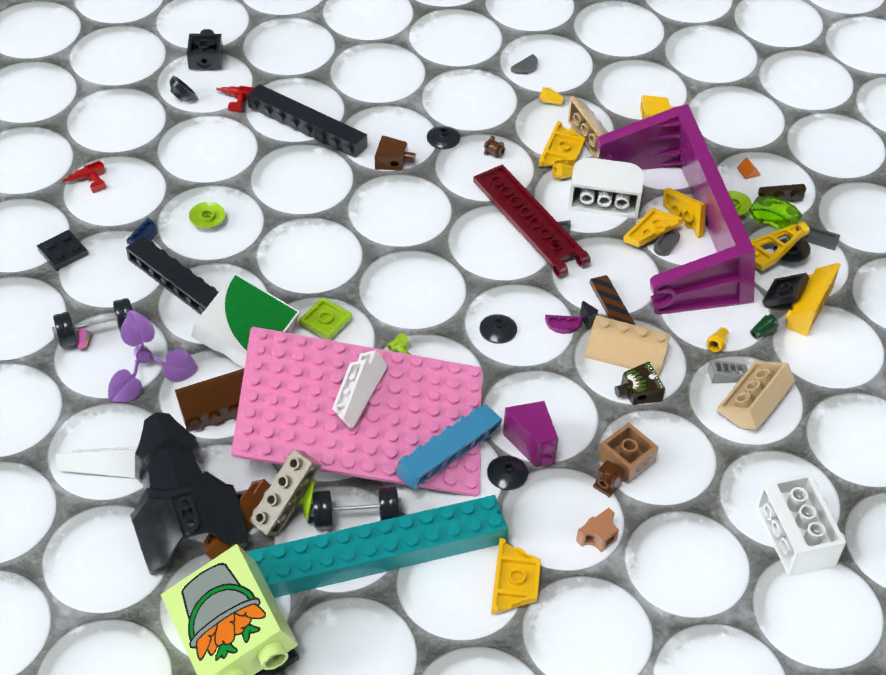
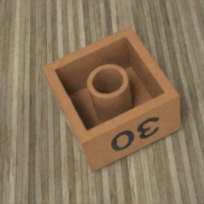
M628 422L600 444L598 459L603 463L609 460L624 470L623 480L629 483L656 462L659 447Z

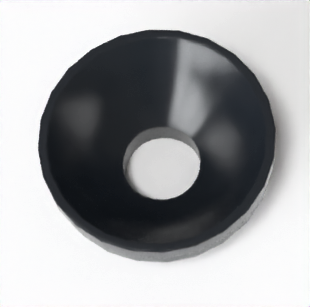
M174 75L169 81L170 92L181 101L192 100L196 97V93L186 83Z

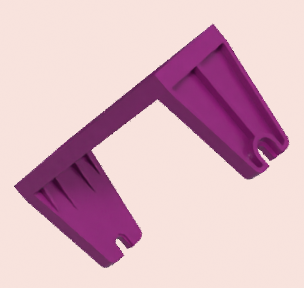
M689 105L671 108L599 136L596 143L600 156L609 155L599 157L598 159L632 163L642 170L680 166L694 199L706 204L705 225L717 252L652 276L650 278V289L653 295L650 297L655 313L661 315L754 302L755 250Z

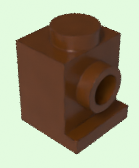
M606 460L597 471L596 482L593 484V488L610 498L621 486L624 470Z

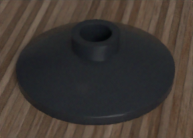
M436 126L428 131L427 141L435 148L450 149L459 143L460 134L450 126Z
M783 238L780 241L786 243L790 238ZM800 239L779 260L786 263L804 261L810 255V245L805 240Z
M493 314L481 321L479 331L485 340L495 344H503L511 341L516 336L517 325L513 319L506 315Z
M499 456L489 463L487 477L491 484L499 489L514 490L526 482L528 469L522 460L514 456Z

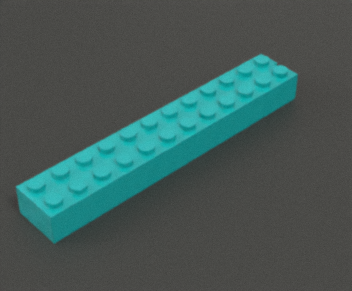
M491 495L255 549L246 553L256 561L274 598L496 546L499 545L500 538L505 539L507 543L508 527L496 496Z

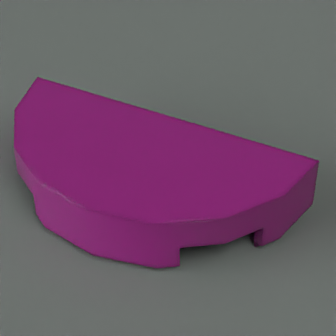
M545 314L546 325L556 333L571 334L577 331L582 324L583 317Z

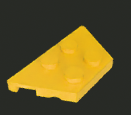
M557 121L539 159L538 166H553L557 163L575 165L586 138L575 133L571 128L567 130L562 126V122Z
M503 538L499 539L491 614H498L537 602L541 559L527 554L525 550L518 546L514 548L508 545Z

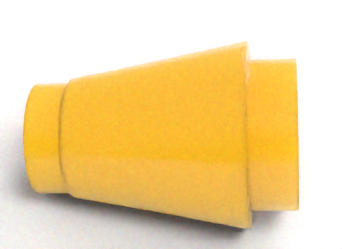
M543 87L539 99L544 103L561 106L564 96L549 87Z
M554 164L552 168L553 177L558 180L572 177L574 165Z
M721 327L708 337V349L715 353L722 351L725 348L729 331Z

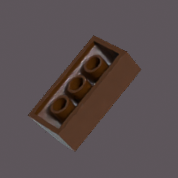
M244 368L175 390L186 430L189 432L199 430L212 424L237 418Z

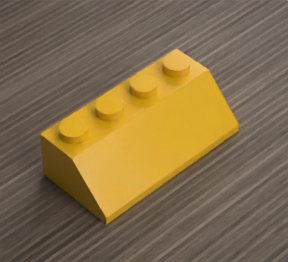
M835 263L816 268L812 275H808L809 280L799 300L793 303V310L789 309L785 320H788L787 329L806 337L808 336L833 289L841 264Z

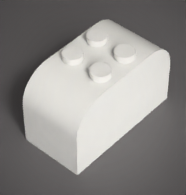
M583 158L577 161L573 168L568 210L638 219L644 180L642 169L632 163L597 158Z

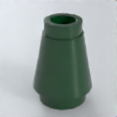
M771 314L765 315L750 330V334L754 339L770 334L777 330L779 326L778 320Z

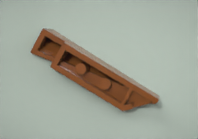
M265 479L252 481L247 490L236 492L247 532L253 526L249 520L254 508L260 504L264 492L271 486ZM208 534L204 540V545L207 547L204 554L211 560L231 548L229 544L211 534Z

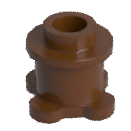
M491 136L484 144L485 155L491 153L495 158H498L505 152L504 143L495 141L494 136Z

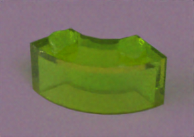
M771 196L757 197L749 208V212L758 224H770L778 230L794 224L797 225L803 216L796 206Z

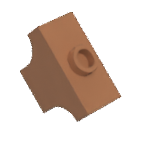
M608 507L596 517L589 518L585 525L578 529L576 542L581 547L592 545L600 552L617 541L619 529L613 524L615 512Z

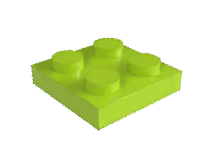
M322 297L299 319V325L326 340H331L352 319V313Z

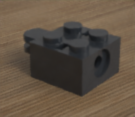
M211 29L201 30L200 34L189 33L187 47L188 68L196 70L221 69L223 56L222 34H214V31Z

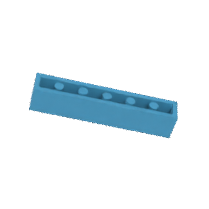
M486 403L479 408L475 407L469 415L460 417L453 426H447L440 435L432 436L425 445H419L412 454L403 456L398 462L399 466L396 474L412 490L416 489L497 432L502 418Z

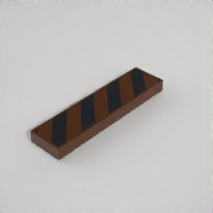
M604 275L591 278L589 283L609 319L636 325L609 277Z

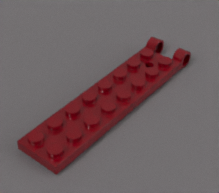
M503 164L473 177V182L547 261L558 278L568 274L567 265L563 261L573 256L580 267L591 263L587 251L581 248Z

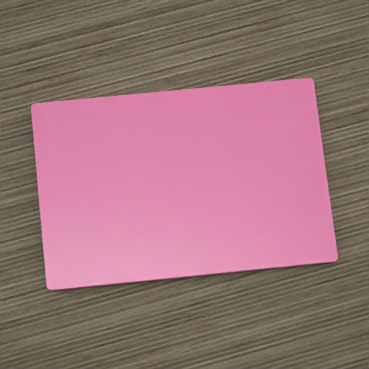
M252 327L247 348L231 455L236 458L284 465L288 454L293 449L305 451L322 464L319 470L322 472L407 485L396 474L399 460L405 455L409 456L419 445H425L432 436L440 435L447 426H453L460 417L469 415L475 407H481L482 369L478 366ZM376 350L387 363V368L355 426L348 428L332 409L349 364L357 362L361 353ZM481 443L419 487L478 496L480 493Z

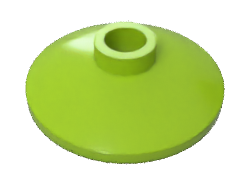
M728 191L738 215L743 216L747 214L752 207L750 198L738 191Z
M214 202L199 203L189 212L191 223L200 228L215 227L222 223L225 218L224 208Z
M313 479L298 503L303 507L306 521L309 520L315 479Z

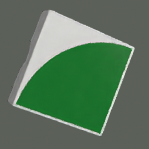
M234 273L194 323L191 337L214 351L226 355L233 362L245 368L251 328L258 327L289 333L296 324L300 311Z

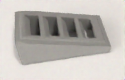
M710 360L708 366L711 383L738 382L743 377L739 371H743V374H745L748 370L746 364L720 360Z

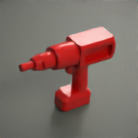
M247 86L216 87L217 91L235 96L237 102H229L228 110L239 113L243 110L244 99L248 100L247 94L254 89V87Z
M100 160L83 166L84 168L62 179L63 183L66 181H80L86 178L88 180L92 179L94 181L90 185L92 193L106 189L105 182L99 178V175L105 174L104 164Z

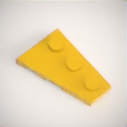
M671 188L664 189L663 206L673 215L682 217L685 222L684 225L688 229L692 228L698 238L704 237L706 204Z
M652 208L623 236L624 242L641 247L683 224V218Z

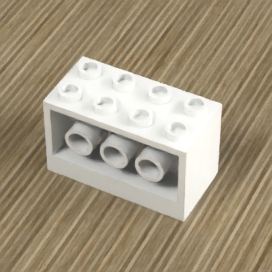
M811 474L763 483L755 507L788 577L835 567L846 544L844 534L840 532L834 515H831L827 501L822 497L818 483L813 480Z

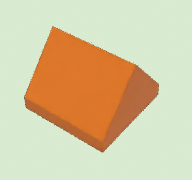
M747 157L737 167L745 179L760 176L761 174Z

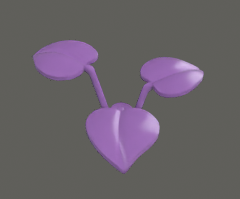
M129 311L122 324L120 334L125 344L135 347L133 352L136 357L134 372L131 375L126 369L117 371L109 382L108 398L111 402H129L136 399L142 389L140 380L135 378L139 363H147L150 359L165 365L163 368L164 377L175 382L191 377L197 371L198 366L192 356L182 349L170 351L166 356V362L155 357L143 343L150 342L154 338L155 330L152 323L142 314Z

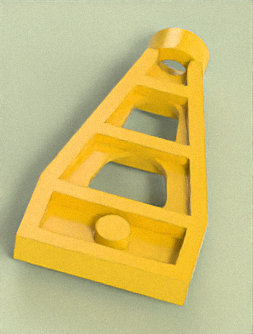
M802 221L797 225L794 224L751 240L755 250V267L764 271L775 264L802 237L810 233L808 225ZM787 236L790 240L783 243L778 238ZM772 243L777 249L773 253H769L761 246Z

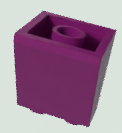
M545 401L505 407L503 435L535 467L554 464L558 436Z

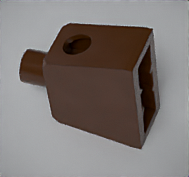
M382 135L375 154L376 170L401 171L405 162L415 163L416 153L408 152L407 142Z

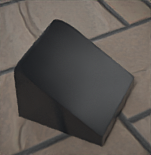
M582 301L580 316L583 317L582 320L586 328L590 329L593 326L596 315H598V309Z

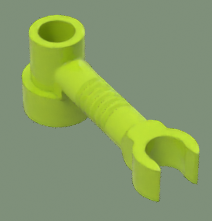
M404 333L398 334L393 341L387 344L389 351L410 354L405 349L410 346V341Z

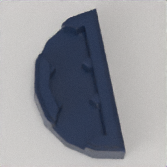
M147 218L126 239L127 244L130 245L142 236L148 240H153L156 235L154 222Z

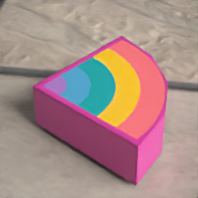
M79 329L78 348H87L90 341V331Z

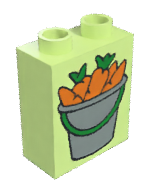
M237 544L161 594L197 675H255L262 669L271 670L281 666L288 659L287 652L298 646L256 561Z

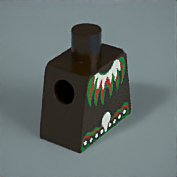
M650 361L624 372L621 385L614 387L618 398L627 395L633 405L661 402L665 393V387Z

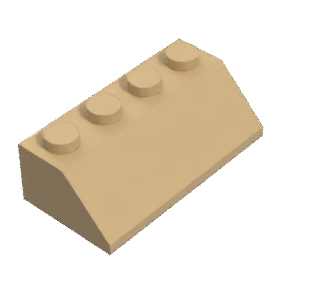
M570 96L568 124L575 133L586 138L584 145L593 158L598 159L599 157L609 155L600 156L596 143L599 136L609 132L606 131L601 121L596 118L594 112L585 103L575 96Z
M596 315L585 358L627 369L635 368L650 361L658 377H660L671 334Z
M755 361L720 403L717 411L741 429L758 430L795 383L789 364L784 362Z

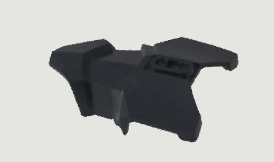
M155 412L144 420L141 438L135 452V478L143 484L144 493L135 506L134 511L130 514L132 525L134 526L150 575L158 574L167 569L168 562L175 549L186 538L209 533L226 542L230 547L237 544L241 548H245L249 545L244 518L234 486L226 484L208 471H205L203 468L204 454L196 436L186 430L169 413ZM182 505H189L188 511H185V508H183ZM189 523H194V524H195L194 526H191V527L188 526Z

